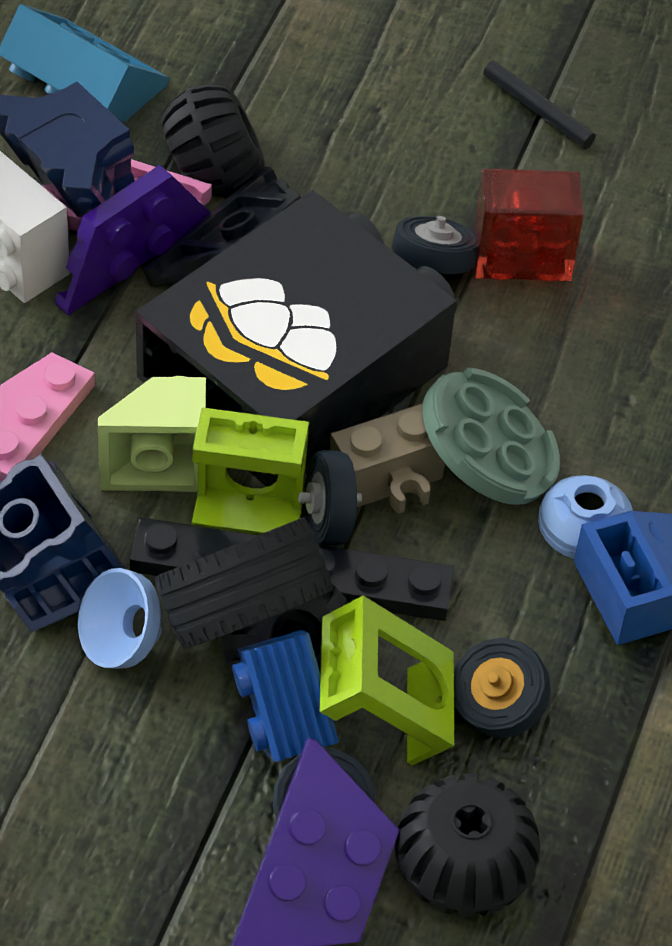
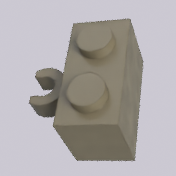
M423 403L331 433L330 450L347 453L353 463L357 493L362 494V502L357 503V507L389 497L391 507L399 514L405 510L406 498L404 493L408 492L416 494L422 505L429 504V483L443 479L445 463L434 449L426 432L422 415Z

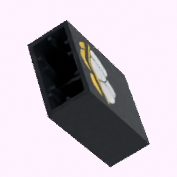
M312 190L136 310L137 378L143 383L152 377L185 376L206 378V408L309 422L305 473H307L311 457L317 451L330 450L331 433L380 418L448 367L454 316L457 309L456 298L448 282L436 270L427 266H420L415 269L386 247L378 229L367 217L354 211L344 214ZM247 470L266 487L273 485L278 479V474Z

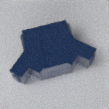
M75 82L58 92L39 98L0 95V134L23 165H29L42 184L51 190L77 217H83L135 181L131 172V157L134 155V146L130 138V129L80 83Z
M42 454L33 460L19 462L11 468L6 479L0 482V590L5 594L9 603L28 629L34 632L78 612L87 588L101 573L115 568L126 569L119 560L117 553L91 519L86 506L74 492L68 479L53 460L48 462Z

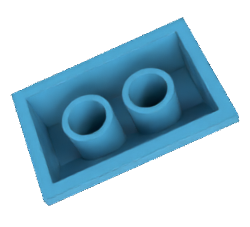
M23 4L19 5L0 45V56L11 62L9 70L14 74L31 82H34L36 77L47 83L44 90L49 94L58 92L78 82L116 118L124 122L162 91L170 80V77L68 19Z

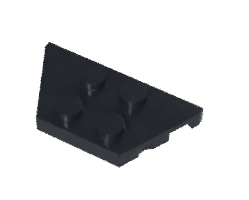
M266 166L143 269L150 285L158 286L182 280L301 198L300 195L293 188H289L288 183L282 177L277 179L274 170Z

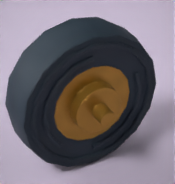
M507 638L485 640L469 649L456 664L454 670V706L461 719L479 734L498 739L518 736L532 728L546 711L551 695L549 673L538 654L524 643Z

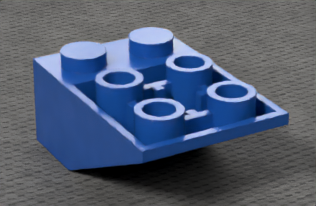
M628 511L582 524L574 564L616 644H624L671 630L672 514Z

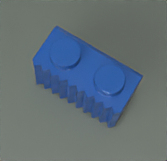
M300 630L237 649L240 663L233 664L232 670L240 696L250 695L256 717L247 719L251 739L257 752L265 750L267 757L276 762L301 754L308 738L316 740L323 748L339 742L333 719L320 712L321 675L308 632Z

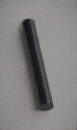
M495 60L487 64L483 72L484 76L582 148L587 149L593 144L596 138L594 132Z

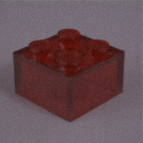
M482 169L474 232L477 234L479 244L475 264V278L544 281L572 280L584 215L580 172Z

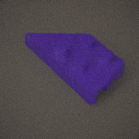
M158 165L82 217L76 235L77 243L71 251L66 265V269L73 274V278L68 290L57 292L55 304L69 316L118 281L130 277L138 267L148 260L165 252L173 243L211 212L168 171Z
M308 738L305 742L231 946H328L360 942L399 829L316 740Z

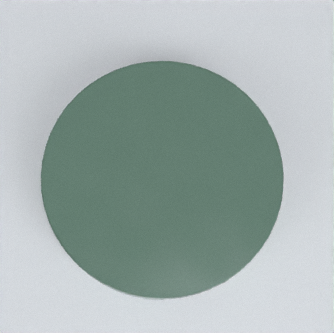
M467 367L464 372L443 374L428 389L422 406L423 422L428 437L443 462L459 479L472 489L502 503L527 504L542 496L558 477L560 454L553 431L547 430L545 432L538 419L526 406L530 399L511 383L490 372Z

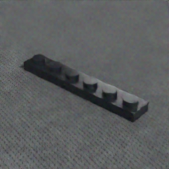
M140 517L130 555V570L136 573L158 576L257 535ZM319 545L320 554L323 555L326 569L329 570L331 583L343 594L348 603L361 596H365L391 613L446 621L454 566Z

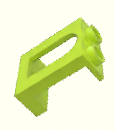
M202 407L193 446V463L198 464V487L192 525L260 535L300 519L303 503H299L298 495L299 493H304L309 422ZM227 468L278 474V479L269 487L249 488L233 481L228 475Z
M361 596L322 617L320 712L337 721L361 708L366 709L407 734V763L413 766L454 746V652L367 597ZM378 636L421 661L407 668V693L378 677Z

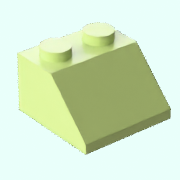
M185 376L152 377L98 417L100 491L197 492L198 464L193 463V446L201 408H206V378Z

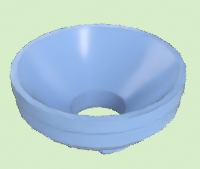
M571 476L558 481L546 492L539 508L538 524L545 541L553 549L574 559L582 524L633 510L625 493L611 482L596 476ZM581 493H594L603 500L605 505L597 510H587L577 504L575 497Z
M122 568L107 570L93 580L85 592L79 609L78 633L82 649L94 664L109 669L129 668L142 661L151 651L162 633V608L154 586L143 575ZM140 608H143L145 611V623L142 634L136 637L133 631V619L135 613Z

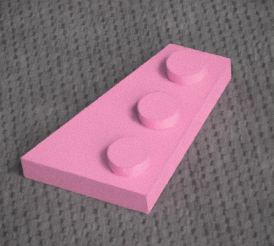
M50 353L0 385V482L6 479L9 471L16 464L25 460H33L44 450L94 388L95 372L54 353Z

